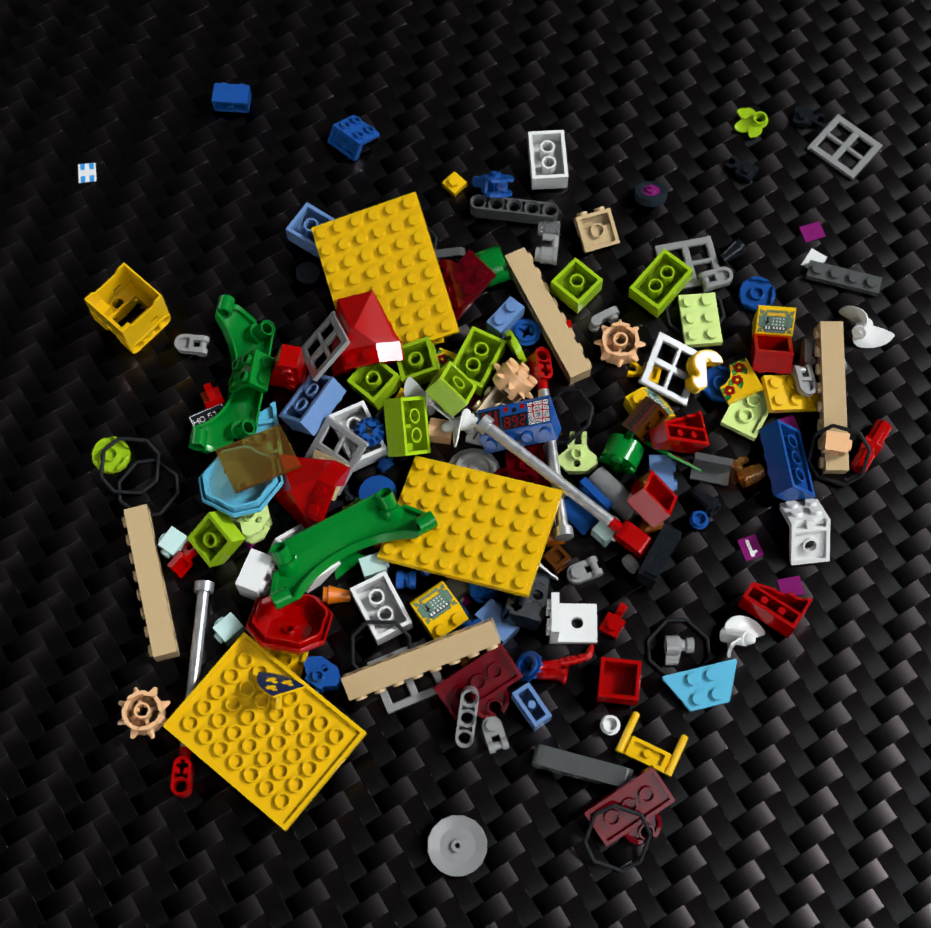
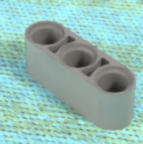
M474 686L464 687L460 695L455 741L462 748L469 747L474 739L479 703V692ZM467 692H472L476 697L474 700L468 701L464 698V695ZM469 712L473 717L471 720L465 721L461 717L462 714ZM463 732L470 735V738L466 741L459 739V735Z

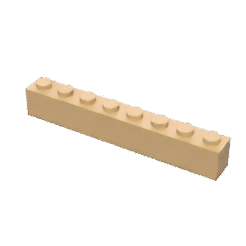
M523 247L505 255L506 268L532 317L540 326L541 333L569 385L589 377L592 368L591 362L588 358L585 359L581 344L577 343L574 339L573 329L571 327L568 328L564 313H560L558 310L557 300L555 297H551L548 284L541 279L542 274L538 267L535 268L531 253H527Z
M820 321L814 328V339H817L814 355L818 358V364L815 365V374L818 375L816 394H819L816 409L817 412H820V419L817 421L818 431L830 424L847 427L843 321ZM831 428V429L828 430V431L848 433L847 431L840 430V429H837V428ZM824 433L820 434V438L818 439L819 450H821L822 436ZM821 453L818 464L819 468H822V474L847 473L849 471V454L837 456Z
M147 504L124 509L125 516L122 517L124 528L128 530V534L125 537L127 545L131 546L132 550L129 553L131 564L135 565L133 577L135 583L138 582L139 589H136L138 600H142L141 616L142 619H146L147 626H144L146 638L150 639L151 645H148L150 657L153 656L156 662L178 657L180 653L150 509Z
M491 617L343 674L340 679L349 701L353 699L360 701L367 698L369 693L379 694L385 691L387 686L393 685V687L402 685L405 683L404 680L408 678L412 680L418 679L426 671L430 670L433 673L442 669L441 666L449 663V666L457 664L461 661L460 658L466 656L473 658L479 655L481 650H494L498 648L501 638Z

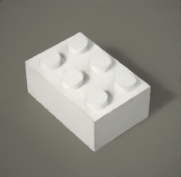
M564 130L528 132L527 144L532 190L567 188L569 176Z
M363 400L329 416L354 433L356 422H359L362 418H369L371 414ZM366 426V432L364 433H368L372 437V431L374 429H370L368 426ZM333 429L339 441L342 434ZM346 438L342 449L347 460L350 461L358 445ZM383 439L379 444L366 448L354 471L373 464L385 456L388 457L387 447Z
M386 571L350 588L351 595L365 621L395 620L406 631L413 628L412 620ZM367 624L377 646L402 634L394 624Z

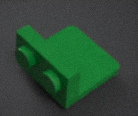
M254 349L235 359L231 366L232 374L228 381V392L235 393L247 386L262 393L267 392L274 358Z

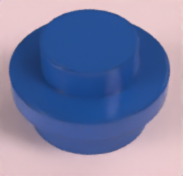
M387 456L377 461L379 464L376 466L377 470L380 469L381 473L395 465L393 463L394 459Z
M695 511L690 515L689 522L694 529L702 530L707 527L709 517L703 511Z

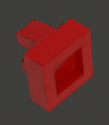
M210 382L203 385L205 392L200 394L207 409L224 403L218 386L212 388Z

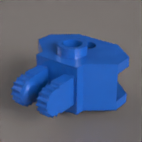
M491 171L490 174L473 177L472 185L481 188V193H484V196L510 197L512 196V190L508 189V182H513L514 176Z
M311 656L303 663L307 674L304 678L305 682L319 694H323L324 691L338 690L342 685L338 667L324 657Z

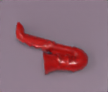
M591 644L584 654L541 661L544 665L540 667L541 672L537 673V678L547 681H559L565 685L568 667L571 664H581L584 661L590 660L593 656L594 644Z

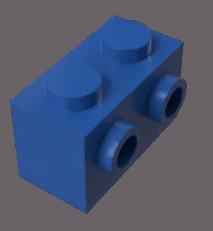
M224 82L214 83L212 95L214 111L249 113L252 96L250 85L228 84Z

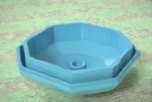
M248 445L221 451L198 478L202 502L233 518L261 512L284 484L279 460Z

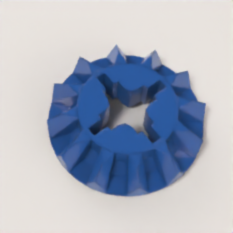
M521 319L512 327V332L520 345L526 347L535 345L540 339L541 329L534 320ZM529 328L530 335H526V337L523 338V332H525Z
M370 416L356 422L354 433L368 442V447H371L382 441L385 429L379 419ZM366 426H368L370 429H374L372 431V437L368 433H364L366 432Z
M527 651L518 658L516 666L523 675L519 680L531 682L532 679H537V673L541 672L540 667L544 665L541 662L542 657L537 652ZM528 662H529L530 664H532V665L530 666V667H531V670H530V671L528 670V669H529V666H528L529 664H528Z

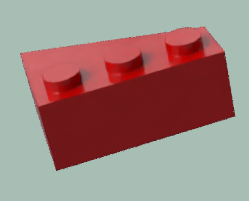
M282 344L277 356L274 357L269 385L284 387L290 391L299 389L305 380L307 371L302 347Z
M701 411L664 421L649 431L653 449L695 454V452H699L710 445Z
M752 582L737 606L789 638L813 599L808 597L804 599L795 596L794 593H783L776 591V588Z

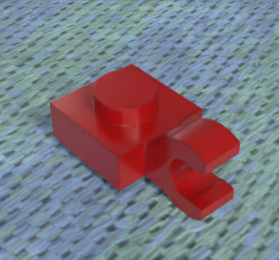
M188 541L183 547V552L178 551L167 564V567L182 579L194 564L191 560L198 552Z
M621 602L615 614L608 612L599 630L616 640L626 623L621 618L628 606Z

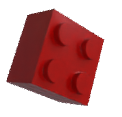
M753 333L750 351L752 371L758 373L774 372L779 375L791 374L794 356L791 336Z
M651 469L635 481L626 501L633 510H636L642 516L644 522L654 528L670 517L678 496Z
M601 656L596 701L636 706L639 701L642 661Z

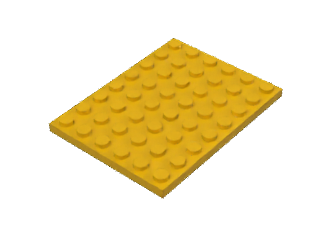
M416 192L311 228L335 309L338 299L374 291L402 345L427 336L433 342L460 333Z
M415 455L398 504L400 506L406 504L424 512L431 511L438 527L417 538L383 542L377 558L381 561L529 598L563 495V490Z
M245 632L242 633L163 724L165 729L285 831H287L367 734L361 727L267 650L263 649ZM259 672L283 675L301 683L305 688L284 694L282 708L274 709V698H271L257 685V675Z

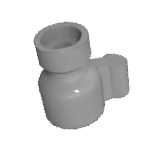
M665 635V665H678L682 651L694 653V638L686 637L681 639L678 635Z

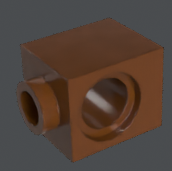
M557 543L543 555L542 563L556 576L570 564L571 557Z

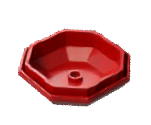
M268 594L255 600L246 624V630L263 649L301 655L325 644L333 613L318 597L310 594H303L299 600L277 610Z

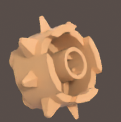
M622 320L612 323L610 327L601 326L603 332L602 339L594 341V344L600 346L602 354L600 359L602 361L605 360L607 363L618 365V367L629 364L631 361H639L636 354L637 349L646 346V343L639 341L638 326L632 328L630 324L624 323Z
M510 357L502 365L493 364L497 372L492 380L500 391L503 388L509 394L507 398L514 402H519L521 399L525 400V397L533 399L530 391L538 382L530 375V369L525 363L519 364Z
M134 687L133 693L127 697L126 701H119L118 704L122 707V718L117 724L127 725L131 729V739H134L138 734L149 735L151 739L155 738V732L160 730L168 720L166 718V707L171 702L161 701L158 698L157 687H153L149 692L145 690L140 691L137 687ZM143 710H147L145 716H142Z

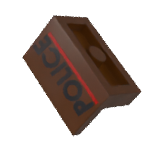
M646 396L621 425L645 444L650 438L649 431L663 423L669 414L659 403Z

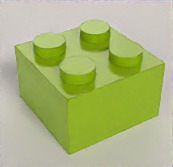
M575 257L551 281L550 292L578 314L602 290L603 279Z
M429 336L402 345L404 360L398 361L397 365L403 384L405 385L408 377H412L419 385L431 382L434 375L441 368L435 345Z
M449 361L434 375L425 392L446 413L454 417L468 405L477 386Z
M385 363L358 368L346 380L353 391L378 411L383 406V399H390L403 384L399 374Z
M219 510L209 512L187 537L209 567L224 564L246 539L228 515Z

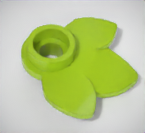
M740 108L737 110V113L741 120L735 124L734 129L740 133L748 132L750 138H756L762 133V128L767 126L768 117L762 111L756 112L752 108Z

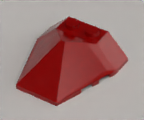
M374 291L337 300L336 315L350 344L331 365L333 376L352 373L353 369L378 363L390 364L404 360L401 341L393 330L391 322L387 319ZM338 336L332 342L331 353L341 343Z
M280 456L278 460L284 484L273 498L299 524H302L307 529L325 519L336 486L345 485L350 467L335 460Z

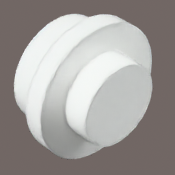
M607 715L602 718L600 729L606 735H615L620 729V721L613 715Z

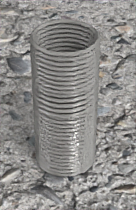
M600 467L588 478L613 503L611 509L623 521L631 522L639 514L626 501L630 492L607 469Z

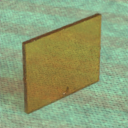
M280 424L215 450L235 494L301 467L292 449V444L289 443Z

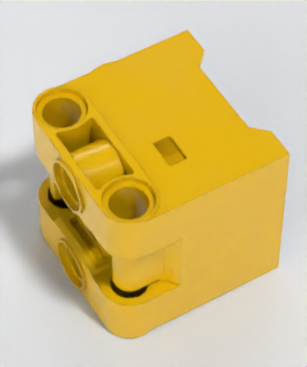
M125 263L121 264L115 274L97 291L91 292L84 298L94 320L104 329L110 330L115 334L120 343L133 354L139 352L171 320L163 296ZM138 303L146 309L131 324L127 322L123 327L117 324Z

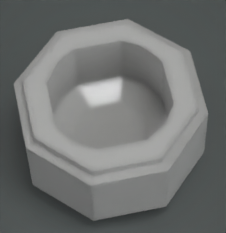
M627 554L622 558L624 567L630 573L634 574L640 569V564L633 555Z

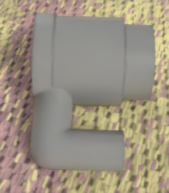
M543 233L542 240L551 241V247H536L534 262L556 265L559 236Z

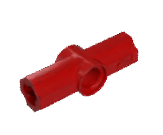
M878 419L869 435L865 437L871 447L866 471L873 459L879 454L884 445V440L891 431L892 426L885 420ZM863 442L850 465L853 471L861 474L867 453V448Z

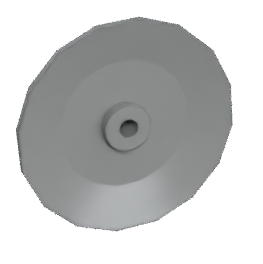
M476 448L461 450L449 462L450 464L492 474L500 469L499 462L491 453L485 454L483 449Z
M451 815L441 819L432 828L428 838V854L432 863L439 871L450 876H465L474 872L483 863L487 854V838L483 828L475 820L464 815Z

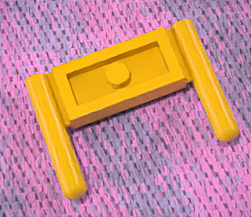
M632 712L615 751L647 767L652 765L656 771L671 777L688 737L684 734L680 736L671 755L648 742L631 736L640 716L638 712Z

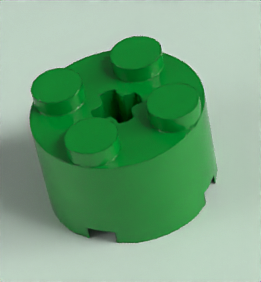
M499 245L475 253L497 274L487 287L510 280Z
M613 433L608 438L599 461L609 466L611 471L617 475L622 473L634 475L642 459L644 447L633 438L627 440L624 439L623 434Z

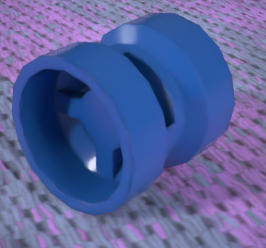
M397 569L396 589L408 587L410 590H416L417 570L405 572L404 570Z

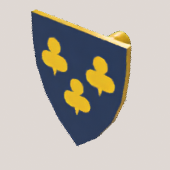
M259 672L257 675V685L265 694L274 698V709L282 708L284 694L305 688L301 683L283 675Z

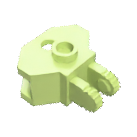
M570 431V438L575 434V431ZM584 431L581 434L582 444L575 445V438L568 445V448L558 456L560 468L569 475H588L598 467V458L589 450L587 446V431Z
M267 505L261 512L240 516L239 518H233L228 515L232 522L242 531L246 538L245 542L252 545L264 540L272 525Z

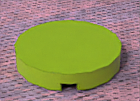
M512 330L505 331L503 334L506 336L505 340L514 356L519 358L517 363L527 362L524 352Z
M105 437L95 444L92 450V459L99 471L103 448L117 437ZM119 440L106 451L104 473L115 474L127 467L131 452L125 441Z

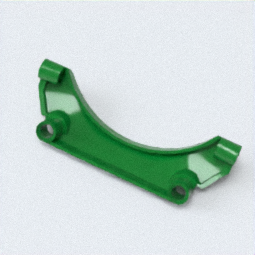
M220 295L217 301L215 319L228 344L231 362L233 363L235 359L254 349L270 356L275 333L274 324L270 320H264L257 324L256 319L242 307L235 304V299L232 296ZM249 386L235 393L229 392L221 409L210 420L192 426L188 447L192 450L209 454L232 445L234 438L242 441L254 435L257 431L263 393Z
M383 488L377 493L282 542L274 544L270 548V553L278 570L273 572L269 595L276 609L279 610L299 600L320 574L346 556L375 544L392 540L417 538L438 527L437 521L431 511L424 512L406 504L400 506L395 499L392 489Z

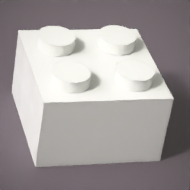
M251 548L235 582L240 595L256 600L270 593L271 588L269 586L272 582L273 572L278 570L271 555Z

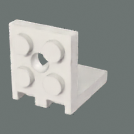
M812 498L803 501L792 500L780 503V511L789 525L790 564L800 565L830 561L831 519L819 500ZM814 541V545L812 547H805V544L807 542Z
M551 592V597L547 599L546 616H549L546 623V635L549 636V644H597V604L559 603V592ZM574 619H579L582 621L583 626L581 628H574L571 622Z

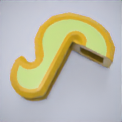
M708 349L699 350L688 358L686 370L690 377L685 379V387L690 393L696 394L708 386L707 367H715L723 363L722 357L717 352Z

